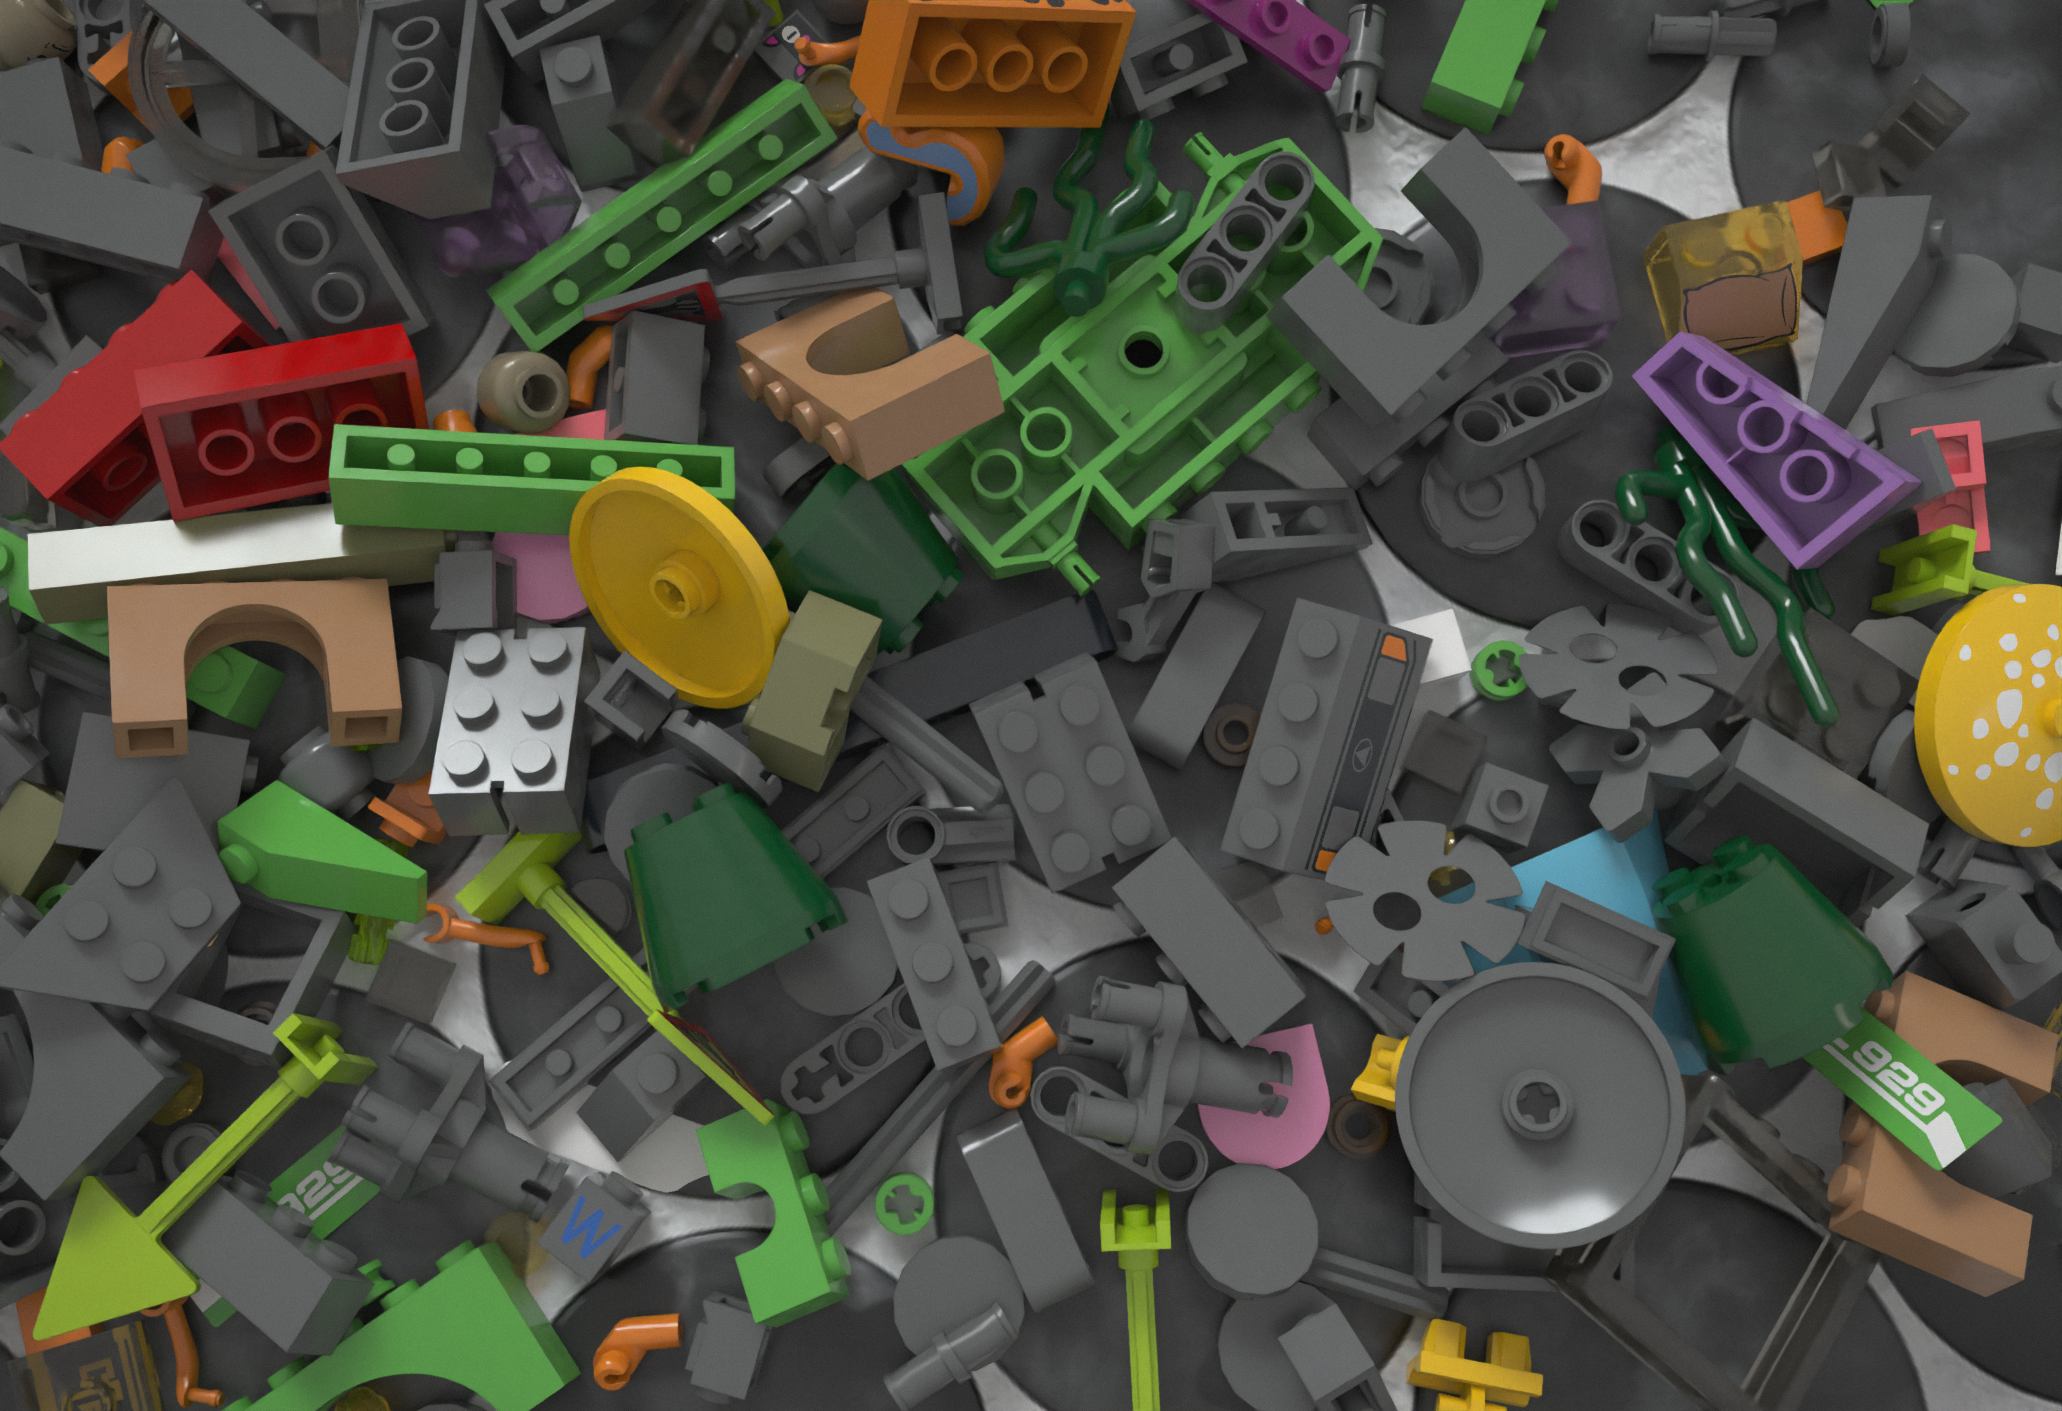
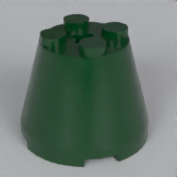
M836 463L762 548L775 571L789 611L796 613L810 590L883 619L877 655L883 650L889 655L894 651L900 653L923 626V623L916 618L917 614L926 604L930 607L936 601L939 604L942 603L964 577V574L955 567L958 557L895 468L868 481L845 463L841 465Z
M731 782L720 785L693 799L694 804L691 807L694 813L674 823L669 813L666 812L630 830L632 833L630 836L634 844L624 850L652 989L664 1013L689 1003L684 989L694 984L697 985L700 993L704 995L811 942V940L815 939V936L810 926L815 923L818 924L823 933L827 930L831 931L849 921L835 893L747 791L736 794Z
M1748 835L1731 838L1713 850L1711 853L1714 858L1713 860L1691 872L1687 868L1674 870L1661 877L1652 886L1658 898L1651 909L1656 929L1676 939L1666 962L1691 1044L1704 1065L1713 1073L1728 1075L1736 1068L1734 1063L1754 1059H1763L1768 1068L1771 1069L1808 1055L1839 1038L1864 1020L1865 1016L1858 1006L1875 989L1877 992L1890 989L1892 986V971L1876 945L1772 845H1754Z

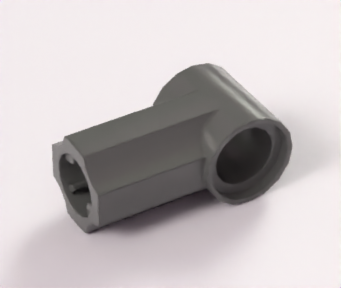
M1012 804L995 805L986 814L978 813L971 806L935 809L911 806L903 808L896 813L888 824L886 837L889 848L900 863L906 866L927 857L930 858L934 865L1016 861ZM925 822L934 828L936 834L935 842L931 849L919 855L905 852L900 843L902 832L911 823Z

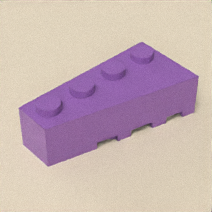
M1680 331L1632 375L1796 569L1820 567L1924 483L1704 336Z

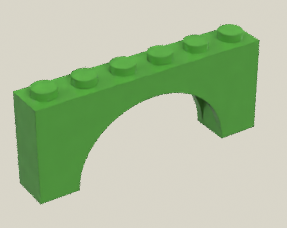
M468 1240L435 1262L441 1273L420 1287L414 1278L380 1300L379 1303L385 1312L373 1321L364 1325L360 1317L352 1320L331 1356L322 1355L310 1365L304 1356L296 1359L267 1379L272 1389L267 1395L254 1404L246 1395L222 1411H328L342 1396L357 1385L376 1378L398 1374H425L446 1378L475 1391L497 1411H529L579 1376L581 1371L498 1240L475 1248L471 1240Z

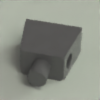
M1958 879L1954 889L1943 888L1905 915L1962 994L1996 1009L2003 1010L2020 1002L2062 972V951L2055 943L2052 932L2048 927L2039 922L2019 893L2009 885Z

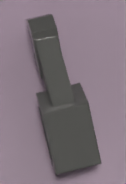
M1185 518L1148 519L1141 581L1150 597L1146 603L1118 609L1117 620L1127 621L1130 624L1132 639L1116 641L1119 650L1114 656L1132 662L1153 661L1167 652L1166 641L1195 594L1211 588L1215 526Z

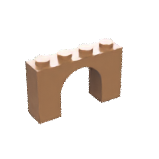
M876 287L841 292L735 341L743 365L737 367V374L748 397L754 402L757 400L771 409L779 421L783 422L786 420L800 431L806 441L809 443L815 441L829 452L837 464L845 463L868 481L1005 412L990 353L958 334L895 364L884 367L909 355L910 352L895 298Z
M345 577L339 580L297 581L282 578L271 582L228 583L220 580H211L201 584L158 585L150 582H139L129 586H107L111 710L116 759L189 755L186 689L189 678L197 665L209 654L224 646L243 641H267L287 646L302 654L315 666L325 688L331 747L399 743L402 702L387 579Z
M1905 971L1893 980L1890 989L1877 992L1875 989L1868 997L1864 1006L1865 1010L1962 1087L1975 1082H1981L1986 1086L2007 1078L2026 1107L2050 1093L2058 1034L1908 971ZM1853 1101V1104L1846 1111L1839 1129L1840 1140L1845 1142L1841 1165L1833 1173L1827 1190L1828 1201L1833 1203L1828 1229L1984 1297L2023 1281L2033 1215L1970 1189L1951 1179L1942 1171H1935Z

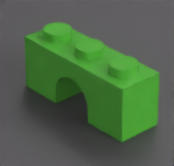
M766 1099L763 1101L775 1115L766 1126L746 1109H742L696 1129V1134L715 1193L740 1200L756 1192L766 1190L773 1200L775 1223L769 1237L757 1248L736 1256L735 1260L755 1324L779 1327L850 1297L845 1277L851 1274V1267L841 1241L836 1236L832 1238L830 1236L823 1214L830 1209L829 1199L819 1176L816 1173L810 1174L803 1153V1150L809 1147V1139L801 1118L795 1111L790 1112L788 1108L770 1099Z

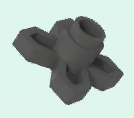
M1652 672L1626 691L1635 695L1650 696L1663 691L1666 684L1657 673ZM1631 704L1629 729H1610L1578 724L1553 742L1549 750L1575 784L1598 783L1589 807L1610 836L1617 843H1623L1652 823L1654 811L1665 810L1674 806L1682 799L1686 789L1698 791L1728 769V762L1701 728L1675 730L1678 722L1655 728L1650 725L1636 706Z

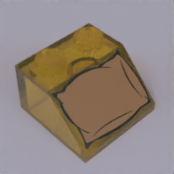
M1786 200L1663 226L1642 254L1667 343L1682 331L1704 336L1734 356L1794 343L1798 339L1803 256Z

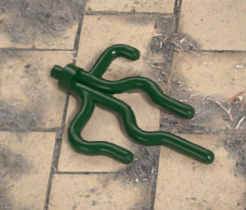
M1109 102L1101 128H1081L1073 154L1058 170L1053 181L1054 200L1063 209L1074 212L1067 242L1054 240L1011 252L1027 234L1033 221L1038 201L1037 193L1032 188L1021 187L1013 196L1006 220L990 237L984 252L985 266L994 276L1010 279L1046 268L1057 267L1053 284L1055 296L1062 303L1063 310L1075 317L1086 314L1088 309L1098 306L1105 298L1110 264L1157 250L1174 241L1188 227L1195 204L1194 197L1189 191L1183 189L1176 190L1170 196L1167 209L1160 218L1147 225L1119 233L1148 206L1158 189V171L1149 161L1155 137V128L1151 121L1140 119L1134 122L1131 127L1124 156V171L1132 180V184L1124 194L1111 203L1100 215L1099 202L1096 197L1088 190L1078 186L1095 166L1099 157L1110 114Z
M1674 425L1663 428L1656 435L1660 449L1654 455L1653 463L1657 471H1628L1616 483L1614 495L1623 519L1632 526L1641 525L1646 521L1649 512L1643 496L1675 499L1685 521L1684 527L1678 534L1675 547L1679 566L1688 581L1709 602L1733 653L1741 658L1752 656L1758 648V640L1731 586L1710 565L1704 555L1703 544L1710 534L1728 568L1744 584L1761 595L1773 609L1777 619L1776 640L1780 652L1816 725L1823 728L1836 725L1840 718V711L1804 636L1805 615L1801 604L1791 588L1777 574L1760 563L1750 553L1737 527L1754 530L1763 529L1737 499L1727 494L1717 484L1711 475L1710 467ZM1792 564L1791 575L1809 616L1818 623L1830 621L1835 614V605L1820 577L1819 567L1796 569Z

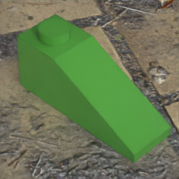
M279 780L274 781L217 821L220 848L219 859L227 875L238 883L249 884L269 898L418 924L427 917V871Z

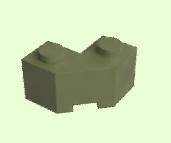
M809 590L796 613L788 610L790 624L781 638L760 698L755 697L745 714L741 733L748 736L747 749L761 760L760 763L766 768L765 771L819 792L844 744L850 706L876 659L883 619Z

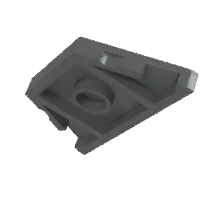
M173 775L1 963L0 989L9 991L14 989L56 996L58 999L82 1003L93 1002L112 1005L119 1009L150 1013L241 908V902L180 779Z

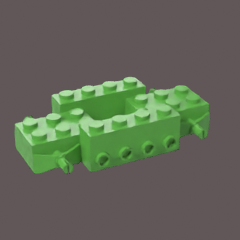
M1202 132L1194 135V141L1191 138L1183 147L1182 152L1206 175L1205 179L1208 184L1188 227L1178 238L1166 246L1110 264L1105 298L1098 306L1088 309L1086 314L1075 317L1063 310L1062 303L1055 296L1053 290L1057 267H1051L1022 276L1013 287L1012 292L1014 295L997 309L993 306L985 307L968 322L964 329L966 335L963 338L990 353L1005 412L902 463L901 466L905 478L909 481L910 488L992 580L1052 567L1053 569H1058L1079 592L1081 597L1089 592L1090 586L1093 589L1101 580V577L1076 552L1078 549L1076 539L1088 508L1096 514L1122 545L1130 551L1146 537L1148 519L1165 520L1175 518L1180 507L1194 495L1200 496L1208 491L1222 478L1229 465L1243 453L1248 455L1257 449L1273 433L1274 427L1291 412L1296 414L1320 393L1322 387L1318 383L1321 375L1273 325L1266 315L1294 285L1328 254L1355 284L1364 291L1383 237L1289 137L1272 141L1237 156L1229 153L1223 157L1204 137ZM1278 152H1292L1303 157L1310 164L1314 173V188L1306 214L1300 225L1223 325L1209 332H1196L1185 327L1178 319L1174 310L1178 274L1185 261L1263 160L1269 155ZM1159 180L1158 189L1153 200L1119 233L1147 225L1165 213L1172 194ZM1274 185L1266 189L1273 198L1280 201L1296 198L1295 193L1284 185ZM1126 190L1123 191L1116 199H1118L1122 194H1124ZM1237 234L1228 239V242L1240 251L1249 252L1259 247L1258 243L1248 235ZM1199 284L1189 290L1190 294L1200 302L1211 303L1221 297L1220 292L1208 284ZM1137 340H1148L1158 346L1162 357L1152 367L1138 368L1127 360L1125 350L1131 343Z

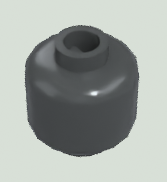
M320 725L295 743L279 758L285 765L279 776L280 782L332 814L338 813L346 822L376 797L368 788L376 778L372 777L373 766L366 751L360 745L331 747L329 731L325 732Z

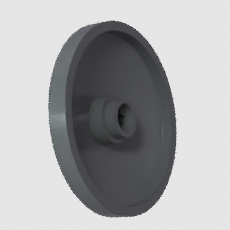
M1543 962L1514 963L1482 971L1458 983L1437 999L1415 1026L1406 1043L1396 1078L1395 1107L1399 1134L1413 1170L1424 1187L1449 1214L1467 1227L1499 1242L1518 1247L1561 1249L1594 1242L1615 1233L1643 1213L1657 1198L1670 1178L1682 1147L1686 1119L1685 1093L1679 1067L1665 1036L1644 1009L1626 993L1611 983L1574 967Z

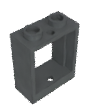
M229 877L241 902V908L219 932L213 944L206 947L149 1014L168 1032L279 1070L294 1055L273 1032L292 1013L316 1018L358 931L345 911L272 899L249 884L238 883ZM245 904L317 929L269 1025L195 1000L199 989Z

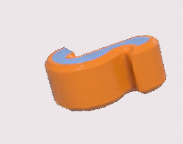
M865 109L859 119V136L871 153L951 175L946 205L949 225L965 226L982 215L1002 179L1005 167L1003 137L996 127H881L867 109Z

